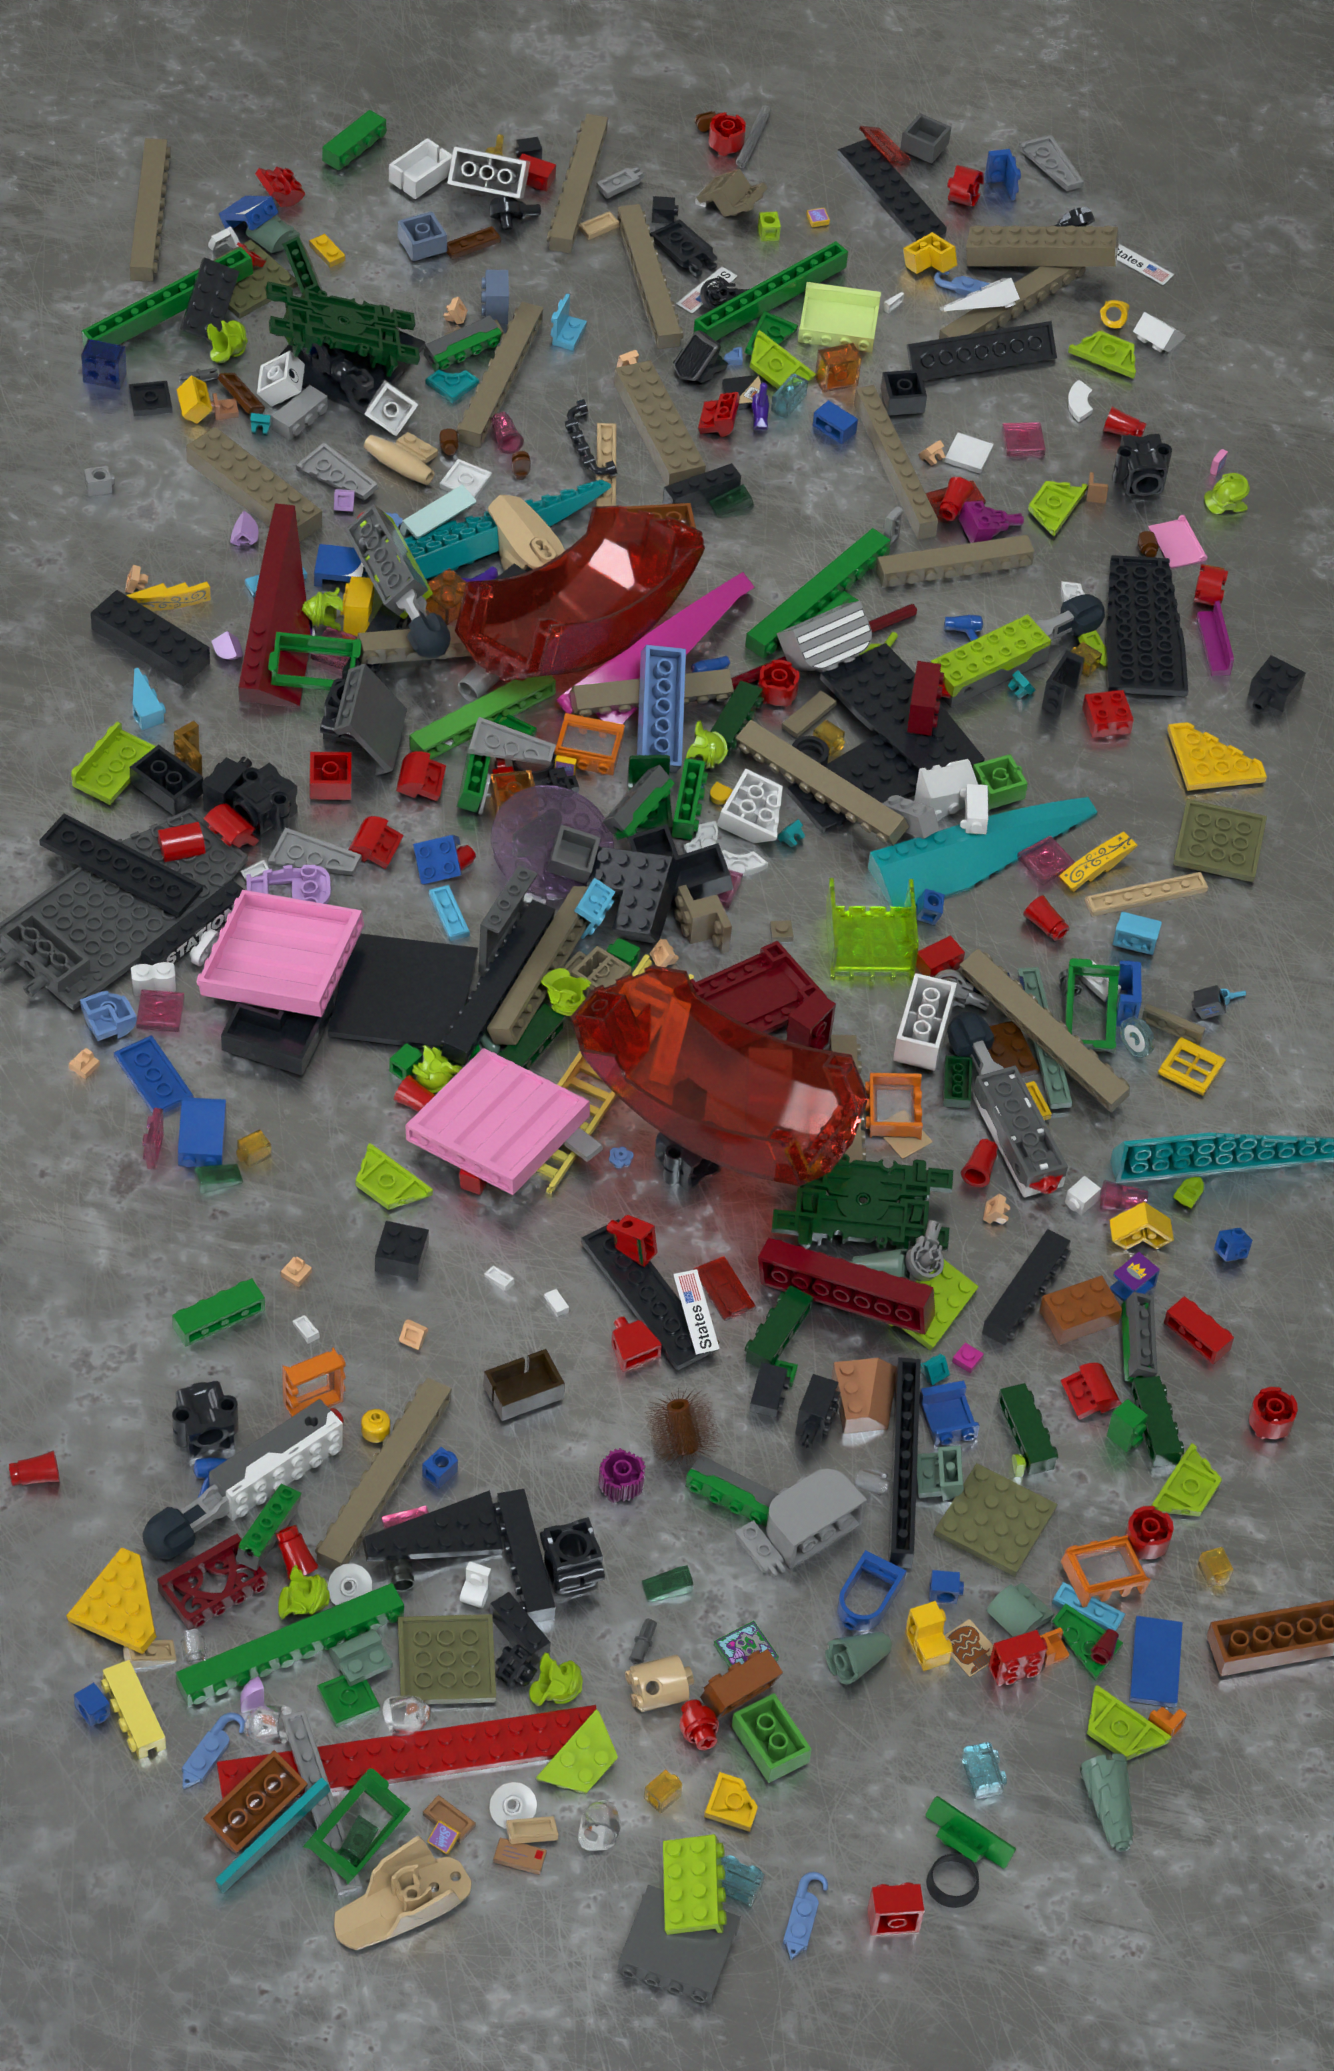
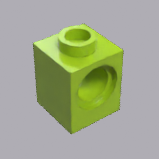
M777 211L759 212L758 230L761 242L778 241L780 239L781 225Z

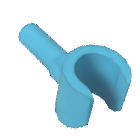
M1220 989L1225 996V1005L1229 1004L1230 999L1246 996V991L1230 993L1228 989Z

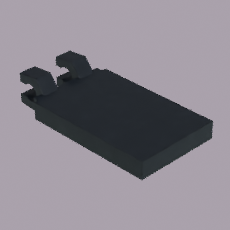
M680 219L650 233V237H653L655 244L680 266L689 267L691 274L694 276L702 275V271L699 268L702 267L701 261L703 260L705 266L709 269L717 268V264L714 263L717 260V256L713 253V247Z

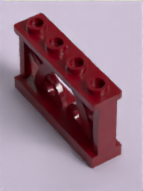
M237 1533L157 1579L158 1591L162 1597L166 1598L188 1631L200 1628L207 1620L214 1616L222 1615L226 1609L233 1605L243 1603L247 1597L254 1593L262 1592L268 1585V1574L261 1566L256 1571L243 1564H236L235 1556L238 1553L239 1544L242 1540ZM223 1564L222 1569L216 1568L218 1565ZM250 1570L254 1573V1577L246 1582H242V1578L248 1577V1575L243 1572L237 1573V1571ZM206 1572L219 1576L228 1574V1580L222 1593L199 1591L203 1585V1574ZM194 1579H197L198 1583L195 1585L194 1588H191L194 1586V1583L190 1582ZM177 1590L185 1596L179 1601L173 1591ZM190 1598L193 1599L192 1609L195 1605L201 1606V1608L192 1613L185 1609V1605Z

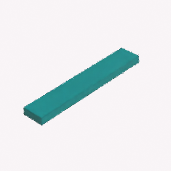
M320 1778L215 1878L218 1888L225 1893L330 1792L328 1783L323 1778Z

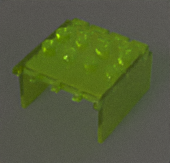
M829 878L826 899V930L830 981H835V976H849V981H854V976H870V981H875V976H891V981H896V976H909L910 981H913L919 947L913 879H909L905 907H890V911H887L886 907L869 906V911H866L865 906H848V911H845V906H836L834 878Z

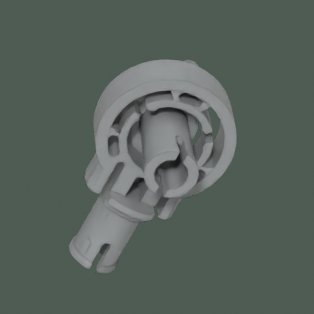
M944 970L934 977L957 983L953 1007L957 1005L964 1008L965 1004H972L985 1011L987 1010L990 1000L983 995L973 992L974 986L966 982L961 973L955 970Z
M928 1221L925 1236L918 1237L916 1244L906 1253V1267L915 1280H932L943 1270L942 1246L939 1245L937 1240L942 1225L938 1223L936 1227L937 1221Z

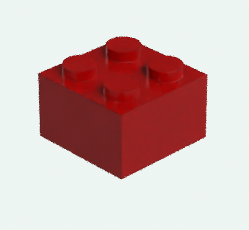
M310 752V799L351 800L352 752Z
M906 1882L895 1886L880 1884L872 1887L867 1908L871 1936L920 1932L924 1915L921 1884Z

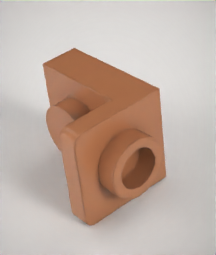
M212 394L213 401H210L212 406L211 413L215 414L216 420L239 418L235 398L218 400L217 394Z

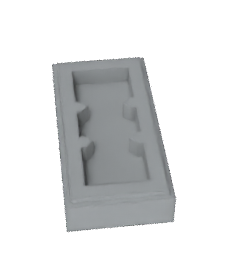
M898 506L886 517L883 526L885 529L884 536L891 540L890 545L900 535L903 509Z

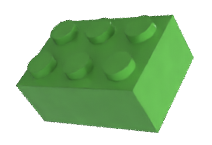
M775 1693L733 1714V1730L768 1783L810 1762L811 1747Z

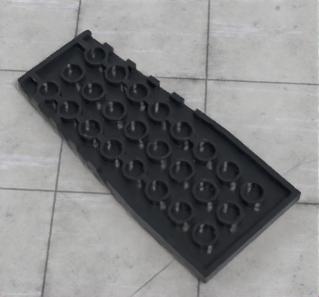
M1111 556L1105 642L1108 692L1124 690V693L1188 695L1185 642L1182 628H1180V614L1177 611L1178 603L1177 599H1175V587L1172 583V570H1170L1169 558Z
M887 643L855 657L853 661L842 663L835 669L821 673L820 679L840 701L871 731L876 730L879 733V738L884 743L889 742L893 746L895 753H901L907 758L906 762L910 766L914 765L918 769L926 768V770H931L935 765L946 767L950 762L968 759L973 768L974 764L985 761L983 755L941 703L939 713L934 714L938 716L937 728H932L931 736L907 732L915 673Z
M879 733L824 765V767L881 803H884L889 797L894 795L908 799L915 796L919 769L914 765L910 766L906 762L907 758L901 753H895L893 746L889 742L884 743L879 738ZM797 783L788 787L787 794L820 832L824 833L826 828L833 825L836 827L841 826L843 821L848 820L842 812L836 813L832 810L828 803L819 802L811 792L805 793Z

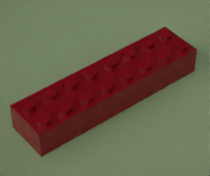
M769 1237L758 1256L761 1285L784 1292L791 1285L813 1296V1301L924 1335L935 1317L934 1287H930L927 1284H920L904 1277L888 1274L885 1271L874 1270L865 1265L851 1263L842 1258L828 1256L822 1252H815L802 1246H795Z

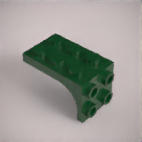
M660 754L630 756L627 776L628 792L650 768L660 765L669 775L670 756ZM670 794L659 801V807L647 815L648 819L640 826L638 825L635 829L636 833L666 824L669 831L672 832L673 820Z

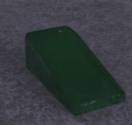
M744 484L709 501L717 516L754 505L752 497Z
M237 1164L194 1168L195 1178L201 1194L243 1183Z
M688 1565L677 1567L641 1582L648 1602L692 1593L694 1585Z
M358 1815L336 1853L357 1867L365 1856L379 1828Z

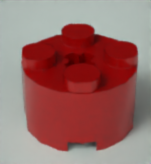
M727 112L715 115L709 128L708 142L711 148L718 151V154L722 156H727L730 153L741 150L745 140L746 123L744 119L737 114L736 117L727 115Z
M957 165L953 178L950 177L948 180L947 188H950L948 200L966 206H975L981 195L978 191L980 184H984V173L976 169Z
M1201 564L1200 570L1203 571H1200L1194 602L1214 606L1215 601H1220L1221 605L1225 591L1221 590V586H1225L1228 571H1225V568Z
M772 660L771 664L762 666L759 673L758 687L763 688L762 697L764 698V704L788 707L795 700L798 694L800 677L799 671L792 667V663L784 660Z
M1280 1387L1261 1389L1253 1400L1249 1413V1423L1256 1436L1261 1439L1286 1437L1293 1427L1298 1412L1297 1402L1292 1394L1289 1396L1281 1391L1282 1388Z
M1143 1506L1133 1512L1129 1518L1124 1536L1128 1535V1540L1138 1560L1156 1559L1166 1554L1174 1530L1173 1521L1168 1513L1165 1512L1164 1514L1156 1510L1155 1506Z

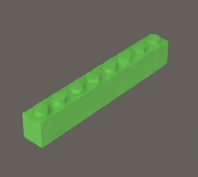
M542 666L531 670L527 674L514 679L512 682L497 688L485 696H481L479 699L464 705L462 708L447 714L426 727L414 731L409 735L410 750L412 752L422 751L431 753L430 759L432 760L470 740L479 717L493 722L501 713L503 717L499 720L500 723L507 719L505 716L508 714L515 716L555 695L556 680ZM450 738L454 741L451 746L443 743Z

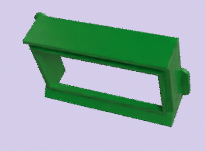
M276 632L274 652L270 653L268 669L272 671L271 685L330 691L334 681L332 679L278 674L280 650L351 657V669L355 667L356 658L360 657L361 640Z
M1072 958L1069 961L1067 974L1065 1025L1072 1034L1075 976L1109 978L1106 1040L1082 1041L1088 1050L1107 1051L1114 1054L1116 1049L1115 1038L1120 966L1096 965L1090 959Z
M372 1768L366 1771L303 1846L312 1850L347 1881V1884L360 1872L411 1810L410 1807L388 1789V1781ZM365 1792L392 1815L393 1818L352 1865L343 1856L329 1847L323 1839L359 1796Z

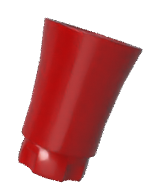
M1112 406L1103 431L1121 436L1133 435L1142 437L1147 424Z
M952 477L949 479L947 490L938 512L942 518L953 521L960 514L964 503L974 492V487L968 480L962 477Z
M1044 895L1033 900L1023 913L1025 918L1033 922L1054 941L1062 939L1070 929Z
M408 1075L398 1087L394 1095V1101L419 1112L435 1094L419 1084L411 1075Z
M982 1139L975 1146L968 1162L961 1170V1177L967 1184L980 1188L989 1184L991 1171L997 1157L998 1146L995 1142Z
M54 1450L29 1459L18 1460V1463L9 1464L12 1486L60 1482Z
M297 1525L288 1526L275 1534L289 1580H291L290 1573L295 1565L298 1566V1569L302 1571L304 1576L319 1567L311 1555L302 1534L299 1533Z

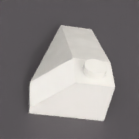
M1002 278L982 287V291L971 292L966 295V298H959L940 307V311L1000 306L1008 308L1015 305V301L1020 298L1012 278Z

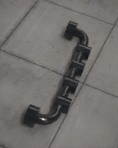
M584 399L576 401L577 405L568 411L567 421L564 422L567 431H573V433H570L573 444H579L576 446L579 457L584 456L582 458L584 468H590L597 475L608 474L610 478L617 476V469L613 460L606 462V467L601 468L597 466L589 445L585 441L583 432L579 428L577 419L574 417L577 413H580L581 416L589 414Z

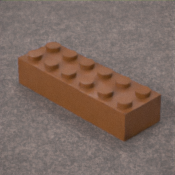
M1334 1600L1211 1622L1207 1639L1220 1676L1334 1656Z

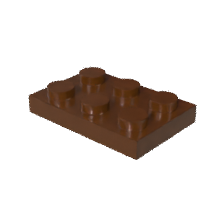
M1009 1021L989 1026L995 1040L991 1049L988 1050L993 1062L1003 1066V1068L1016 1065L1022 1078L1039 1073V1067L1021 1029L1016 1024Z

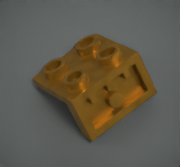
M193 720L174 731V756L202 776V755L199 753V725Z

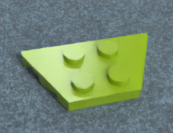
M760 330L757 332L749 365L752 370L778 390L808 382L815 378L816 373Z
M1098 331L1092 336L1082 339L1080 344L1076 346L1071 344L1069 346L1068 353L1130 378H1135V348L1133 343L1103 331Z
M1045 481L1030 502L1028 511L1052 536H1055L1086 493L1088 485L1082 484L1081 487L1070 486V483Z
M368 1144L355 1186L388 1210L433 1195L431 1187L374 1145Z
M1190 1444L1151 1506H1155L1156 1510L1168 1514L1200 1517L1219 1488L1222 1478L1211 1468V1464L1207 1459H1203L1199 1455L1195 1444Z
M1095 1686L1087 1734L1113 1753L1125 1755L1127 1760L1164 1746L1171 1741L1172 1736L1100 1686Z
M597 1709L538 1774L535 1780L541 1783L546 1782L557 1785L556 1787L571 1789L586 1795L613 1765L618 1756L600 1712Z

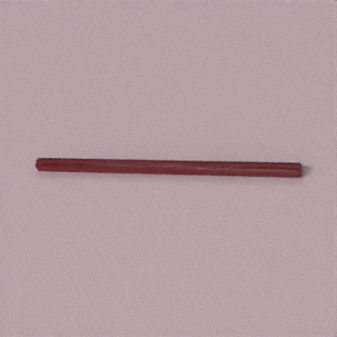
M910 604L868 621L872 633L916 615L917 607L914 604ZM785 656L776 659L787 661ZM763 665L732 677L733 690L736 689L740 680L746 683L759 680V673Z

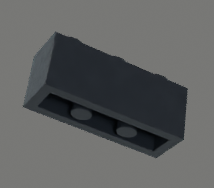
M510 1592L490 1603L489 1614H492L493 1623L513 1647L521 1645L533 1655L529 1661L532 1666L540 1663L544 1653H549L550 1656L551 1642Z

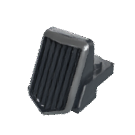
M701 330L694 332L686 346L673 361L679 378L692 381L697 380L702 383L712 380L714 373L726 370L728 362L719 355L721 345Z

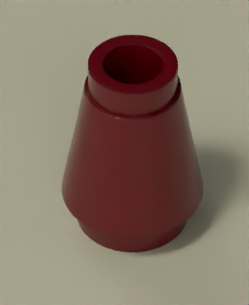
M1107 1629L1091 1648V1658L1096 1663L1106 1665L1112 1661L1119 1634L1115 1630Z

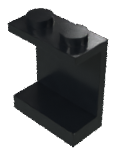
M1068 650L1065 652L1046 681L1041 708L1060 716L1066 686L1077 689L1080 685L1084 657Z

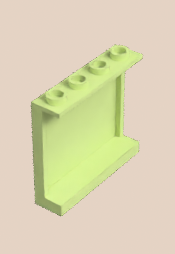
M807 282L798 342L872 352L881 292Z

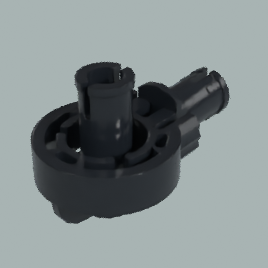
M509 196L497 197L490 202V218L501 219V229L510 230L513 228L512 217H519L522 220L525 216H540L541 206L539 204L526 205L523 201H517Z
M1079 207L1065 213L1063 218L1059 219L1057 224L1053 226L1086 227L1093 223L1095 218L1088 207Z
M713 278L707 280L702 285L700 298L706 308L713 310L716 308L713 305L720 306L749 289L727 288L735 287L736 284L729 283L723 278Z

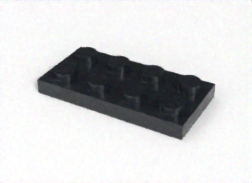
M204 257L180 329L210 341L207 334L209 324H212L220 332L222 328L221 321L225 319L240 271Z

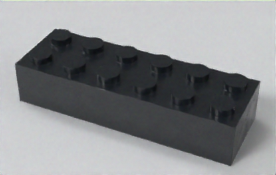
M118 590L113 592L90 612L92 630L183 687L210 664L209 646Z

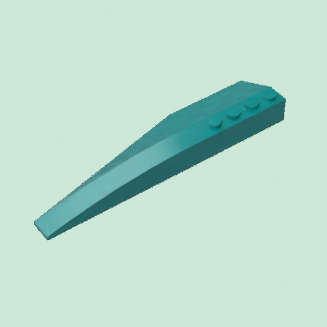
M597 480L579 485L577 490L565 489L561 490L560 495L557 496L547 494L541 496L539 501L533 502L532 499L525 500V502L550 527L611 488V484L603 480ZM488 511L484 512L482 517H473V515L465 517L464 522L457 523L456 520L444 523L419 539H416L414 536L404 539L425 579L438 577L445 571L456 570L458 566L472 564L476 559L499 551L498 528Z
M1089 797L1039 804L988 816L986 834L966 833V829L956 825L937 831L924 839L917 837L894 846L891 845L872 851L869 856L868 869L893 912L897 913L916 907L917 900L925 888L945 894L944 897L973 888L977 882L985 881L989 878V875L996 871H1002L1006 865L1019 861L1039 849V846L1043 843L1051 842L1060 833L1063 835L1072 826H1078L1095 816L1098 811Z
M1208 1132L1123 1141L1113 1149L1110 1163L1115 1181L1126 1182L1334 1160V1137Z

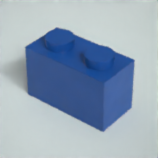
M828 400L814 412L812 426L840 444H844L857 432L858 419Z

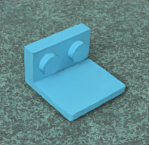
M566 293L564 299L559 301L557 312H554L552 315L551 323L554 324L550 336L553 337L552 345L574 351L587 326V321L569 316L570 294Z
M596 878L592 880L574 910L590 921L581 939H584L587 934L591 936L597 926L605 918L606 911L614 903L612 897L615 891Z
M1121 912L1112 945L1153 955L1162 922Z

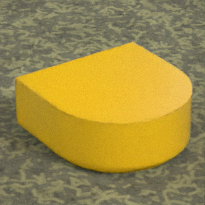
M716 782L710 790V800L717 805L726 804L733 789Z

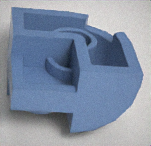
M103 991L80 999L86 1023L94 1033L97 1041L113 1035H117L119 1039L127 1035L136 1025L137 1016L124 995L120 996Z

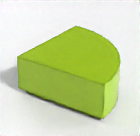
M1021 1454L1012 1455L1014 1477H1022L1024 1475L1026 1462Z

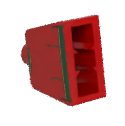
M625 1215L619 1222L611 1220L608 1223L607 1231L614 1235L617 1250L641 1266L645 1267L658 1253L655 1226L630 1215Z

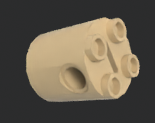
M678 1655L633 1665L630 1667V1670L625 1671L626 1681L628 1685L631 1684L633 1694H630L633 1708H638L641 1712L688 1701L689 1686L694 1685L691 1668L689 1666L684 1667ZM650 1682V1688L646 1691V1685Z

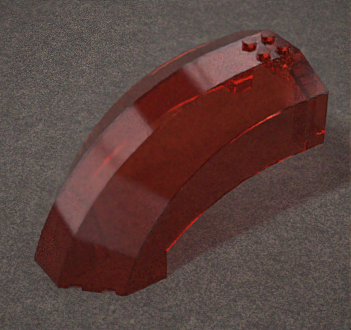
M625 506L593 507L586 534L553 560L527 573L510 578L466 582L455 633L479 666L484 668L487 673L496 674L500 680L505 682H511V680L515 679L524 681L525 678L581 672L599 666L634 645L658 623L673 605L695 571L705 550L702 531L672 517L666 516L665 519L655 518L654 513L639 510L638 513L629 512Z
M654 965L644 968V973L633 976L632 973L616 979L615 984L605 988L604 985L595 987L571 1015L580 1052L604 1083L647 1123L682 1147L704 1159L748 1176L801 1186L830 1173L854 1141L869 1097L852 1055L788 1042L734 1019L696 994L687 971Z

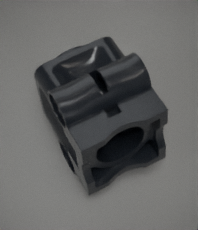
M1149 434L1144 437L1122 436L1120 447L1117 449L1112 475L1113 481L1117 484H1124L1126 494L1129 496H1147L1162 493L1172 455L1171 446L1162 443L1160 434Z
M335 679L324 703V716L320 726V733H323V739L344 742L351 746L362 748L360 743L349 732L338 736L334 731L346 682L345 679Z
M270 762L260 769L254 767L247 768L243 771V784L232 791V808L255 828L253 832L257 836H261L271 828L275 831L283 832L285 827L289 828L290 818L298 813V805L296 804L297 785L290 779L282 777L278 773L277 768Z
M686 1114L680 1119L672 1120L666 1124L658 1133L655 1157L663 1164L662 1177L667 1184L675 1185L679 1183L687 1192H690L698 1186L701 1180L713 1177L721 1171V1154L724 1152V1145L717 1139L718 1127L714 1123L704 1122L700 1125L690 1114Z
M219 1381L200 1382L179 1389L175 1394L176 1408L172 1412L174 1443L179 1447L187 1448L190 1460L203 1457L205 1454L213 1451L226 1452L234 1450V1435L239 1429L237 1399L231 1395H224Z
M589 1517L565 1525L544 1528V1531L540 1532V1540L544 1550V1565L555 1593L561 1595L596 1586L598 1581L605 1580L602 1565L603 1555L596 1541Z

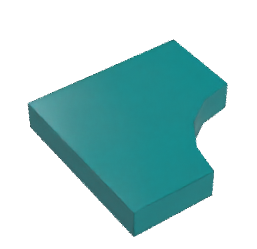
M437 370L425 379V384L451 403H454L479 384V379L467 370L453 374Z

